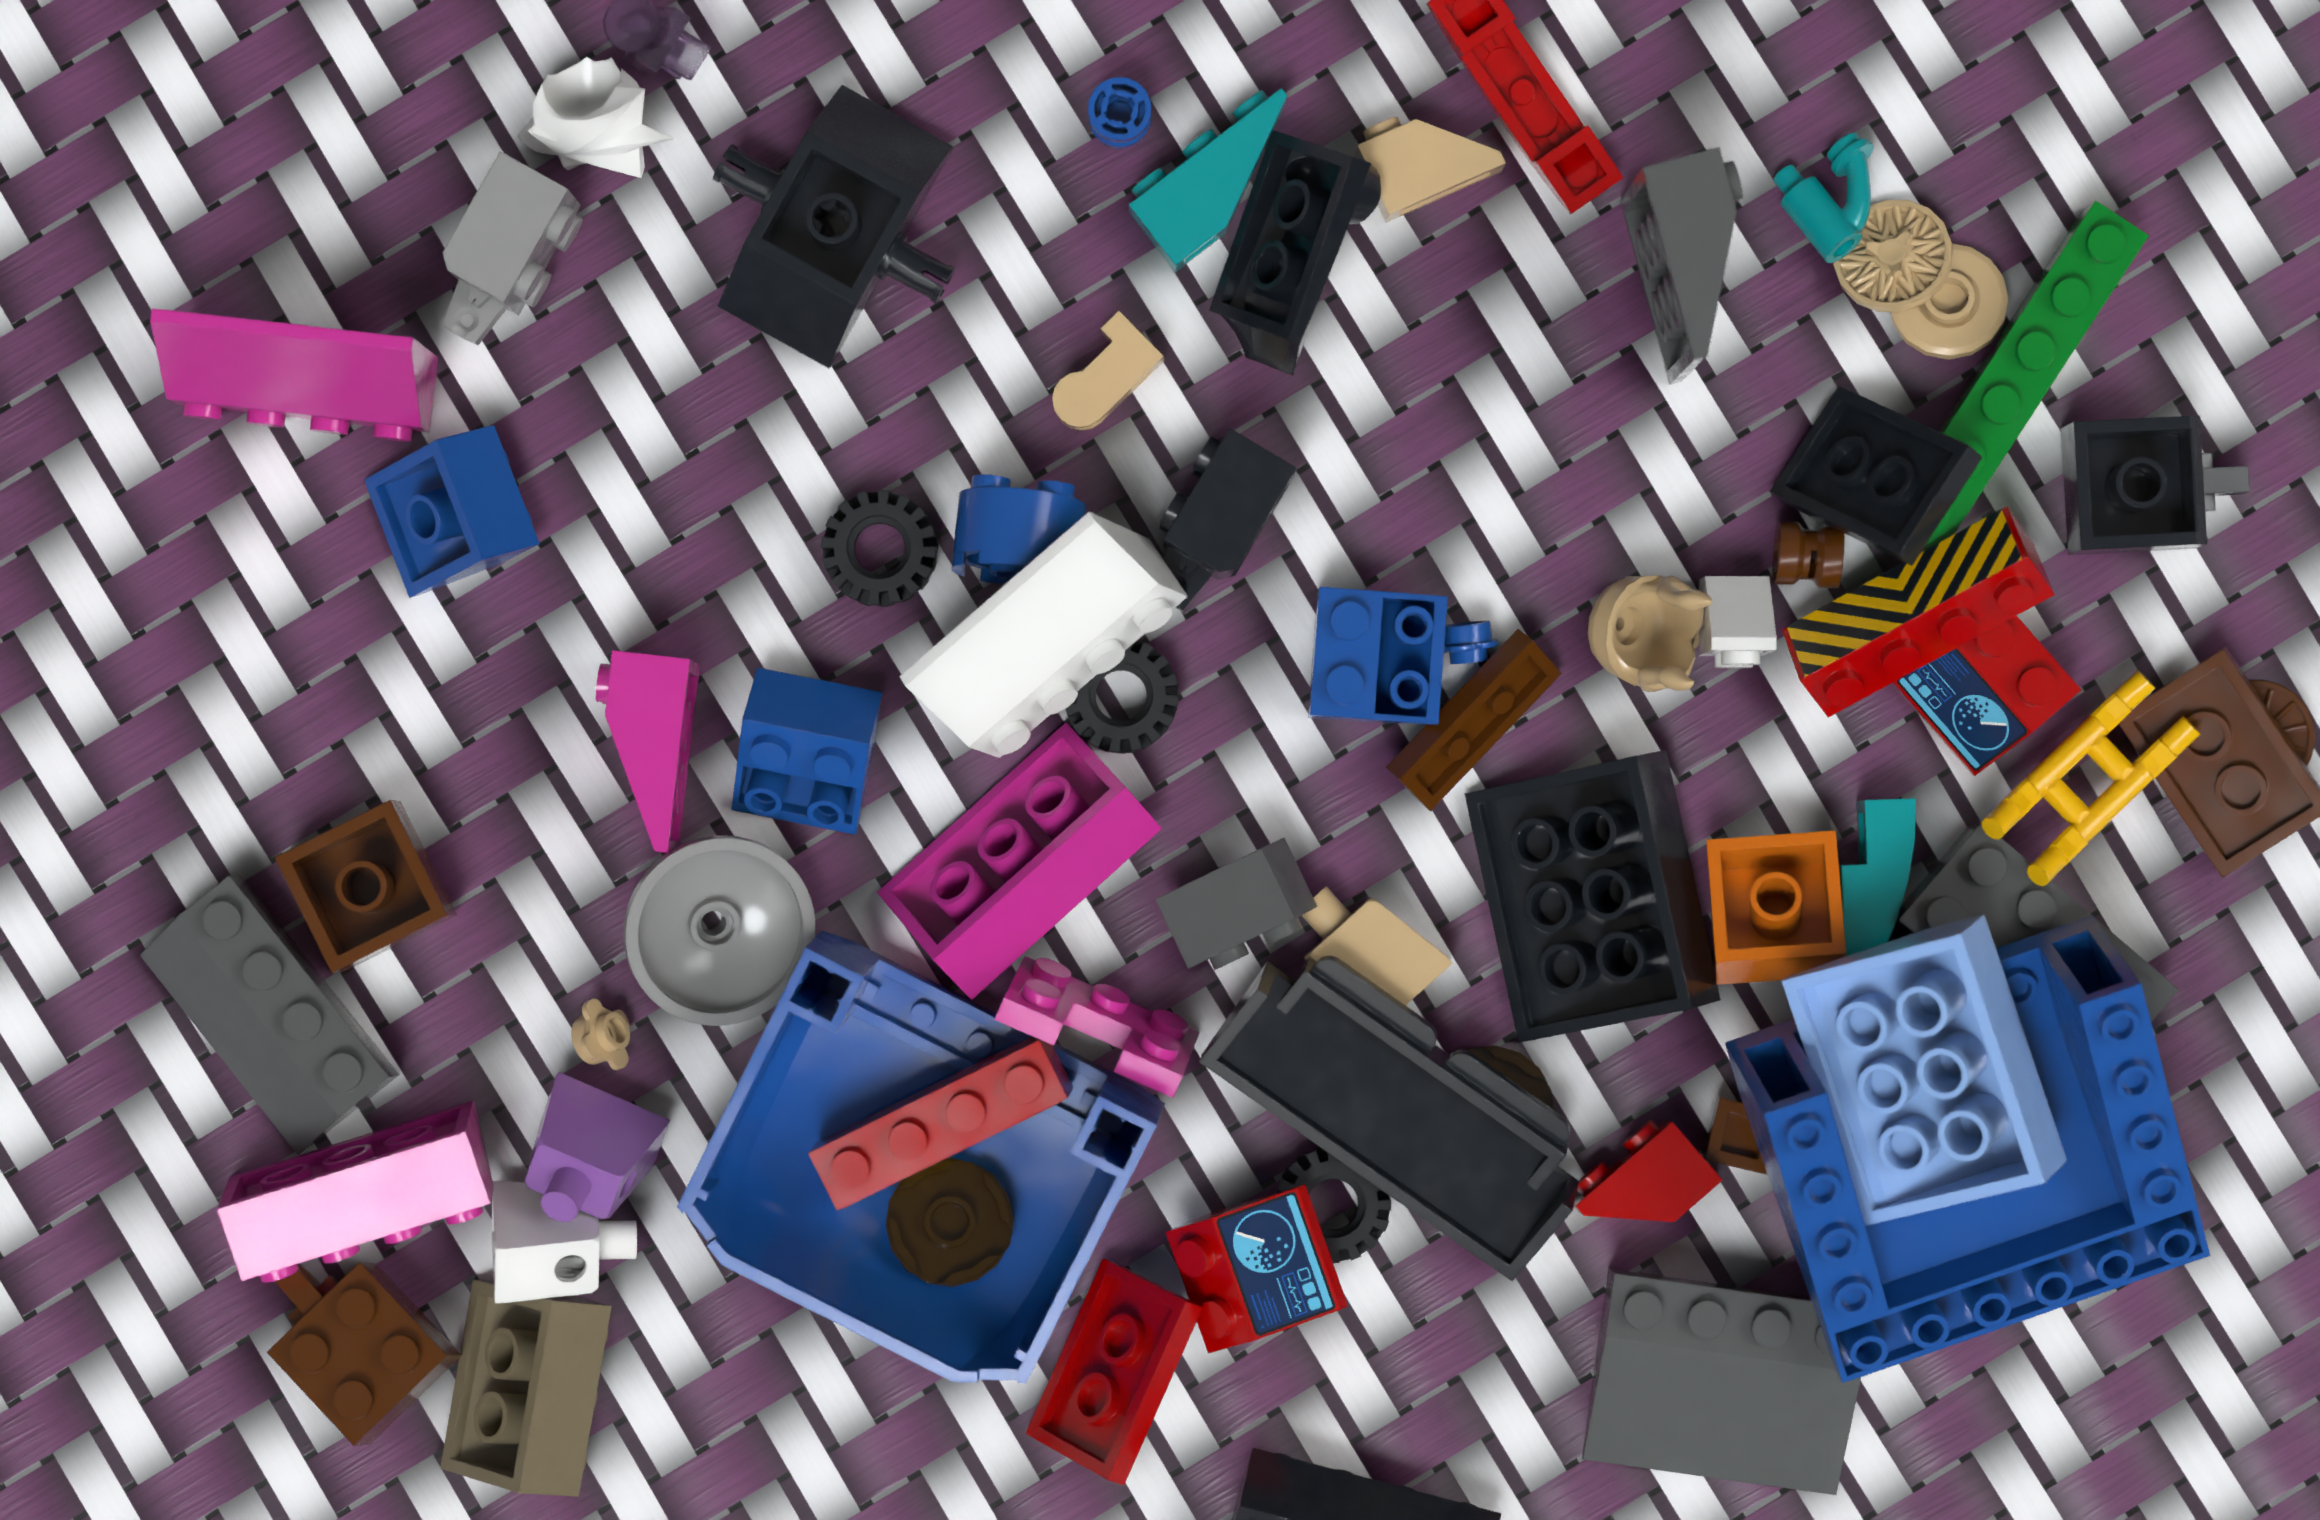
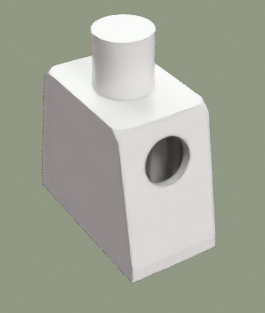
M493 1181L492 1256L495 1303L593 1293L599 1286V1260L636 1259V1220L598 1221V1218L579 1210L577 1216L569 1222L556 1221L550 1218L541 1207L543 1194L529 1189L526 1183Z

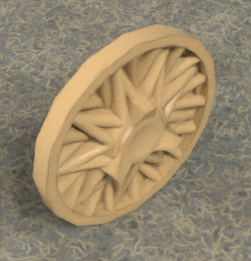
M1884 200L1871 205L1865 227L1860 232L1862 238L1859 244L1848 255L1833 263L1842 289L1857 304L1877 312H1903L1924 304L1942 288L1952 269L1953 245L1944 222L1928 207L1910 200Z
M1952 244V269L1942 288L1922 305L1903 312H1890L1892 324L1905 343L1926 356L1950 360L1973 355L1990 344L2004 325L2009 297L2003 275L1990 258L1972 247Z

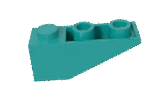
M1282 88L1269 98L1263 90L1254 94L1232 113L1238 122L1219 136H1217L1213 129L1206 131L1182 151L1187 160L1168 175L1160 167L1131 190L1137 199L1129 204L1130 215L1175 273L1226 234L1265 151L1272 130L1275 129L1285 108L1287 95Z

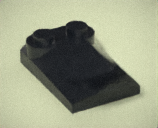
M1272 130L1209 311L1221 315L1230 325L1241 343L1246 358L1294 376L1308 329L1349 224H1358L1366 220L1380 201L1381 180L1377 169L1371 163Z

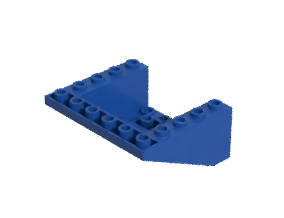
M2093 915L1996 948L2067 1159L2044 1184L1865 1226L1828 1094L1807 1058L1795 1020L1791 1019L1725 1042L1747 1117L1831 1359L1842 1383L2210 1256L2142 984Z

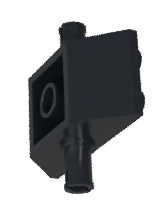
M841 85L809 127L789 164L781 172L738 149V146L731 144L723 157L726 158L725 161L745 173L740 174L719 162L714 172L713 180L723 183L762 205L757 221L742 246L719 301L718 308L830 369L880 279L885 280L889 276L937 304L945 292L944 287L923 274L927 273L949 285L956 268L952 265L948 266L907 243L908 235H906V232L951 154L953 146L844 85ZM839 209L846 211L844 219L849 227L843 234L836 232L832 237L824 236L825 229L819 222V218L823 214L834 217Z

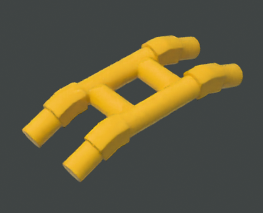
M2139 670L2103 701L1982 821V829L1990 838L2001 839L2039 800L2044 798L2068 822L2069 826L2027 868L2028 877L2039 886L2047 885L2123 808L2201 735L2182 716L2133 763L2118 750L2106 735L2155 689V686ZM2086 754L2114 781L2089 806L2062 780Z

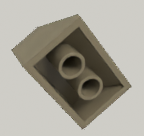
M473 1279L460 1351L462 1356L458 1362L440 1469L516 1493L579 1497L582 1475L587 1460L586 1452L592 1417L597 1402V1388L604 1348L608 1339V1325L612 1306L573 1295L495 1303L494 1282Z

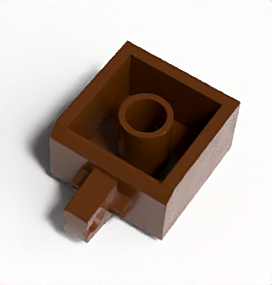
M359 1262L339 1282L334 1277L328 1276L322 1283L299 1263L297 1264L299 1268L297 1272L286 1278L274 1281L296 1305V1308L288 1315L294 1326L267 1353L353 1446L370 1445L447 1371L462 1354L391 1278L374 1263Z

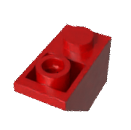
M1650 1119L1622 1143L1629 1152L1611 1168L1601 1161L1579 1179L1577 1190L1580 1194L1575 1198L1574 1208L1583 1216L1675 1222L1723 1180L1672 1121L1666 1119L1657 1126Z

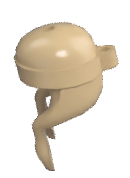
M1627 576L1606 587L1594 602L1589 616L1587 633L1590 649L1607 672L1634 686L1641 687L1645 692H1655L1668 688L1674 691L1688 690L1694 685V681L1688 676L1693 667L1695 649L1700 640L1699 631L1703 626L1704 607L1710 606L1712 599L1707 593L1702 590L1692 589L1674 576Z

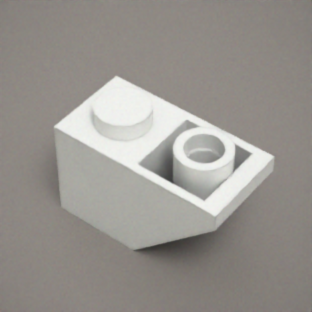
M1704 576L1699 579V590L1707 593L1712 599V604L1704 607L1703 626L1699 631V656H1714V668H1753V665H1760V656L1777 650L1769 576Z

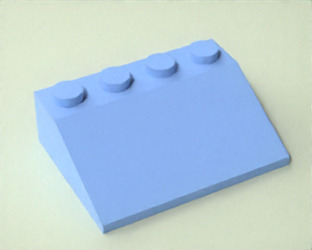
M1984 914L1922 930L1785 977L1782 980L1807 1058L1828 1094L1865 1226L2044 1184L2067 1161Z

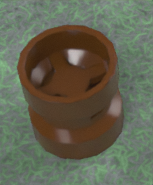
M1778 521L1772 558L1773 584L1794 585L1799 580H1812L1820 588H1839L1844 561V533L1827 524H1823L1817 530L1804 529L1799 522Z

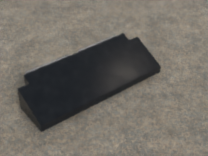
M1323 956L1316 961L1309 957L1294 980L1267 961L1203 1051L1199 1062L1503 1276L1513 1281L1573 1211L1579 1180L1558 1166L1567 1154L1570 1133L1568 1121L1468 1050H1456L1449 1055L1435 1045L1437 1031L1430 1022L1339 958Z

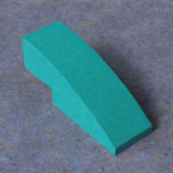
M1916 798L1856 801L1859 865H1839L1846 957L1887 943L1893 931L1909 880L1915 842Z

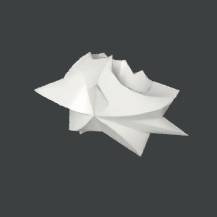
M586 57L557 74H547L533 102V118L517 135L521 142L536 152L558 155L563 167L567 170L588 163L642 178L645 168L643 146L676 139L644 124L642 117L645 88H640L638 83L622 68L620 72L612 57L600 61H593Z

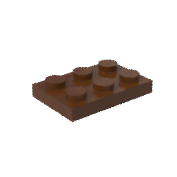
M2226 646L2148 695L2119 723L2139 755L2149 748L2182 716L2200 732L2201 735L2180 753L2156 777V780L2222 878L2320 817L2319 784Z

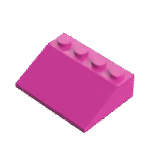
M152 308L150 322L166 399L177 405H184L183 416L220 421L222 410L247 412L246 423L278 428L285 427L286 417L311 420V431L348 435L349 424L373 426L374 438L401 442H411L413 431L430 433L438 357L412 337Z

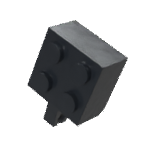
M2200 416L2077 421L2061 428L2068 555L2199 548L2207 545L2205 512L2216 511L2215 496L2243 495L2250 492L2248 466L2213 468V453H2202Z
M1231 428L1222 441L1211 435L1192 467V474L1200 478L1190 496L1180 491L1177 492L1159 523V529L1167 533L1163 542V548L1167 550L1163 560L1188 596L1175 607L1182 612L1211 577L1221 580L1237 574L1293 480L1297 467Z

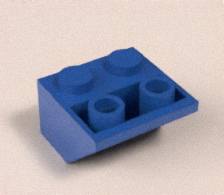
M1319 587L1316 601L1308 718L1373 723L1439 725L1448 596Z
M757 667L742 718L731 810L856 835L876 741L883 692Z

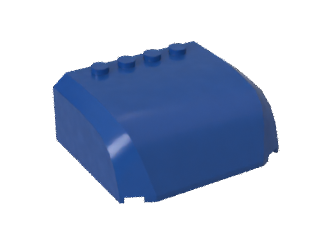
M821 930L806 946L677 1208L681 1213L685 1212L708 1242L706 1246L722 1266L952 1382L978 1383V1380H1017V1383H1027L1159 1122L1165 1103L1139 1085L1055 1043L1053 1047L1073 1085L1069 1097L1051 1108L948 1157L972 1162L989 1171L1007 1192L1014 1217L1010 1246L998 1266L977 1282L954 1288L930 1285L908 1273L892 1253L885 1228L889 1201L900 1181L837 1211L808 1152L817 1141L1031 1037V1035L994 1020L997 1013L854 941Z

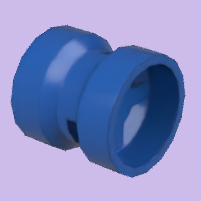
M1114 77L1098 85L1093 90L1088 102L1089 125L1093 135L1102 144L1113 149H1126L1137 145L1146 137L1151 126V101L1147 91L1138 82L1125 77Z

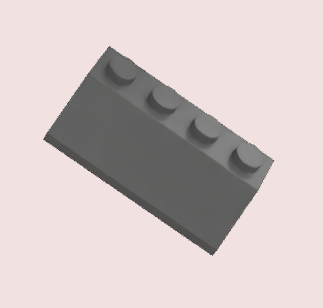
M229 875L178 915L140 954L148 967L298 1155L400 1075L242 876Z

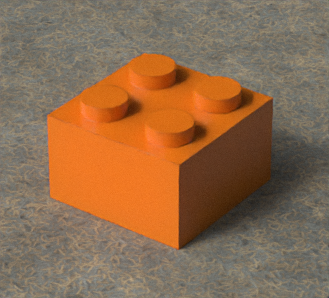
M1836 830L1706 840L1717 985L1779 981L1785 977L1846 957Z

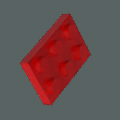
M1103 1258L1025 1434L1106 1480L1125 1485L1203 1307L1118 1263Z

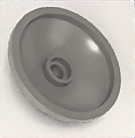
M719 835L702 837L679 845L672 849L671 853L664 854L639 880L629 900L623 927L624 948L628 964L638 984L648 997L663 1010L679 1019L700 1025L722 1026L737 1024L762 1015L778 1004L806 946L815 938V914L811 897L801 877L774 850L759 842L738 836ZM710 911L721 913V921L717 927L711 930L701 928V920L706 913Z

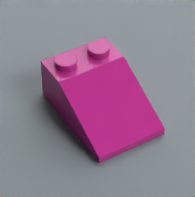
M612 650L611 664L600 663L596 702L606 704L605 717L654 851L671 853L672 849L680 845L700 664L686 658Z

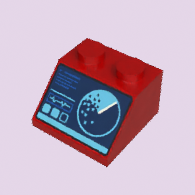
M2018 616L2009 619L1892 683L1973 776H1976L2033 733L2081 691L2080 687Z
M1305 1184L1213 1211L1165 1232L1189 1300L1203 1307L1197 1323L1208 1353L1252 1342L1348 1307Z

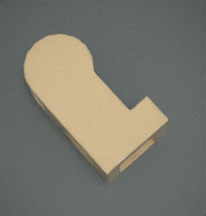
M1120 311L1101 328L1102 334L1111 343L1083 371L1069 373L1060 379L1054 388L1052 398L1054 411L1060 421L1070 429L1084 431L1093 429L1102 423L1164 362V356Z

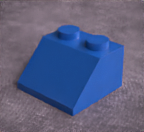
M494 425L437 439L364 479L409 598L419 596L502 564L540 544L532 525L531 516L525 507L511 471L508 456L501 445Z

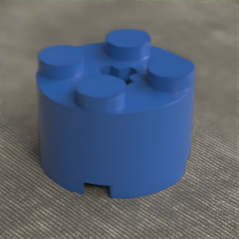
M987 474L972 476L971 488L959 492L951 570L965 577L966 565L981 568L980 581L1005 585L1086 515V504L1074 497L1075 486L1059 481H1038L1036 490L1010 487L1011 480L1002 476Z

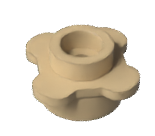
M598 999L586 1001L582 1006L583 1015L575 1019L571 1030L572 1042L577 1054L583 1061L591 1065L607 1061L614 1070L625 1068L629 1061L625 1047L630 1041V1024L627 1016L622 1010L610 1011L604 1008Z

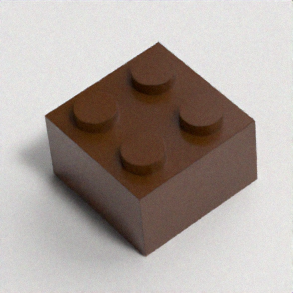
M386 801L274 857L331 973L345 972L457 916L401 801Z

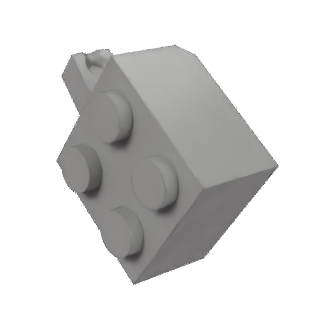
M499 152L443 251L447 270L458 279L457 286L442 322L444 327L461 338L479 345L506 309L519 316L525 304L531 307L537 305L551 280L552 274L545 271L557 248L563 252L568 250L583 222V219L576 215L581 205L567 188L505 153Z

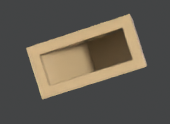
M1398 117L1387 119L1366 129L1363 132L1366 141L1358 144L1355 152L1358 159L1371 163L1379 173L1381 197L1378 206L1386 223L1502 172L1506 164L1501 151L1417 119L1401 125Z

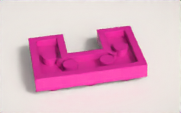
M1024 956L994 1019L1053 1046L1065 1024L1122 1049L1123 1051L1114 1070L1115 1073L1172 1098L1184 1075L1200 1033L1189 1028L1187 1021L1173 1012L1162 1009L1152 1012L1131 1003L1129 996L1116 987L1107 984L1090 985L1072 977L1067 967L1047 958L1033 960L1027 956Z

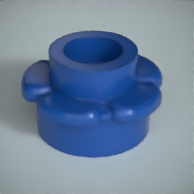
M1472 621L1446 625L1444 653L1449 652L1450 664L1488 660L1487 648L1498 645V639H1492L1490 621Z

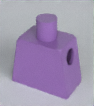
M558 1072L540 1121L525 1183L529 1189L543 1194L541 1207L550 1218L556 1221L569 1222L577 1216L579 1210L599 1219L610 1218L651 1171L670 1120Z

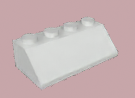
M1088 512L899 677L904 685L968 747L1001 758L1003 755L1010 754L1026 744L1031 736L1030 732L1049 715L1059 713L1069 707L1078 696L1077 691L1097 674L1105 673L1117 666L1124 658L1125 650L1145 633L1153 632L1166 624L1173 614V609L1188 596L1149 538Z

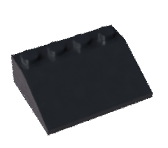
M1666 750L1465 793L1518 1043L1689 1010L1721 1000Z

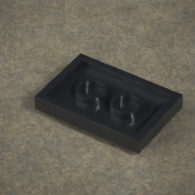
M1838 386L1770 490V493L1782 503L1912 566L1983 457L1971 446Z

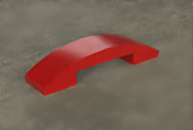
M1430 0L1426 3L1451 47L1496 116L1569 214H1573L1624 178L1589 125H1583L1513 22L1516 18L1504 0Z

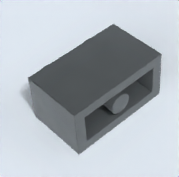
M1285 838L1155 899L1188 969L1210 959L1214 970L1240 959L1249 954L1244 942L1263 934L1267 945L1303 929L1297 917L1317 907Z

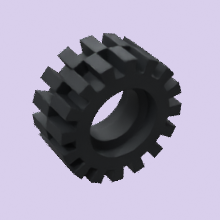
M889 490L856 494L857 497L841 503L838 506L837 512L833 517H829L825 525L827 528L821 541V548L823 550L822 560L825 570L841 592L860 604L891 607L899 602L904 603L912 599V596L920 589L923 590L929 582L928 579L932 571L934 572L938 543L933 526L924 511L913 503L911 499L902 494H894ZM875 524H885L895 528L902 535L905 544L902 561L895 569L887 573L877 574L865 570L858 563L855 555V544L858 536L864 529Z
M1136 641L1125 650V656L1117 666L1105 673L1097 674L1077 691L1078 696L1076 700L1065 710L1073 728L1088 744L1106 752L1132 753L1151 746L1168 730L1177 711L1178 683L1175 673H1173L1166 658L1151 645ZM1115 671H1128L1135 674L1143 682L1146 689L1147 698L1144 708L1137 716L1125 721L1108 718L1100 711L1096 702V690L1100 681L1106 675Z
M1318 1147L1308 1153L1301 1154L1285 1169L1276 1193L1305 1184L1310 1195L1312 1189L1317 1184L1329 1179H1338L1349 1184L1354 1189L1358 1199L1355 1217L1342 1228L1326 1229L1321 1227L1333 1263H1340V1261L1349 1259L1352 1261L1361 1257V1254L1368 1249H1372L1379 1242L1378 1239L1383 1231H1386L1389 1223L1391 1199L1384 1191L1327 1151Z

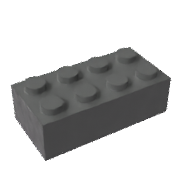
M1982 822L1971 823L1902 903L1895 926L1908 936L1922 930L1984 914L1995 947L1999 948L2091 916V914L2054 882L2050 881L2045 886H2039L2032 882L2027 874V868L2031 863L2002 838H1990L1983 831ZM2096 919L2141 982L2152 1022L2179 989Z

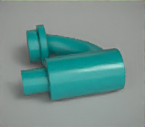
M1856 132L1842 137L1827 153V158L1832 163V172L1837 177L1846 176L1847 178L1846 203L1843 208L1838 206L1816 177L1804 179L1793 165L1784 167L1773 179V182L1785 195L1781 200V207L1827 263H1834L1842 259L1859 244L1862 238L1860 232L1865 227L1870 213L1871 186L1867 159L1871 156L1874 145L1869 139H1862Z

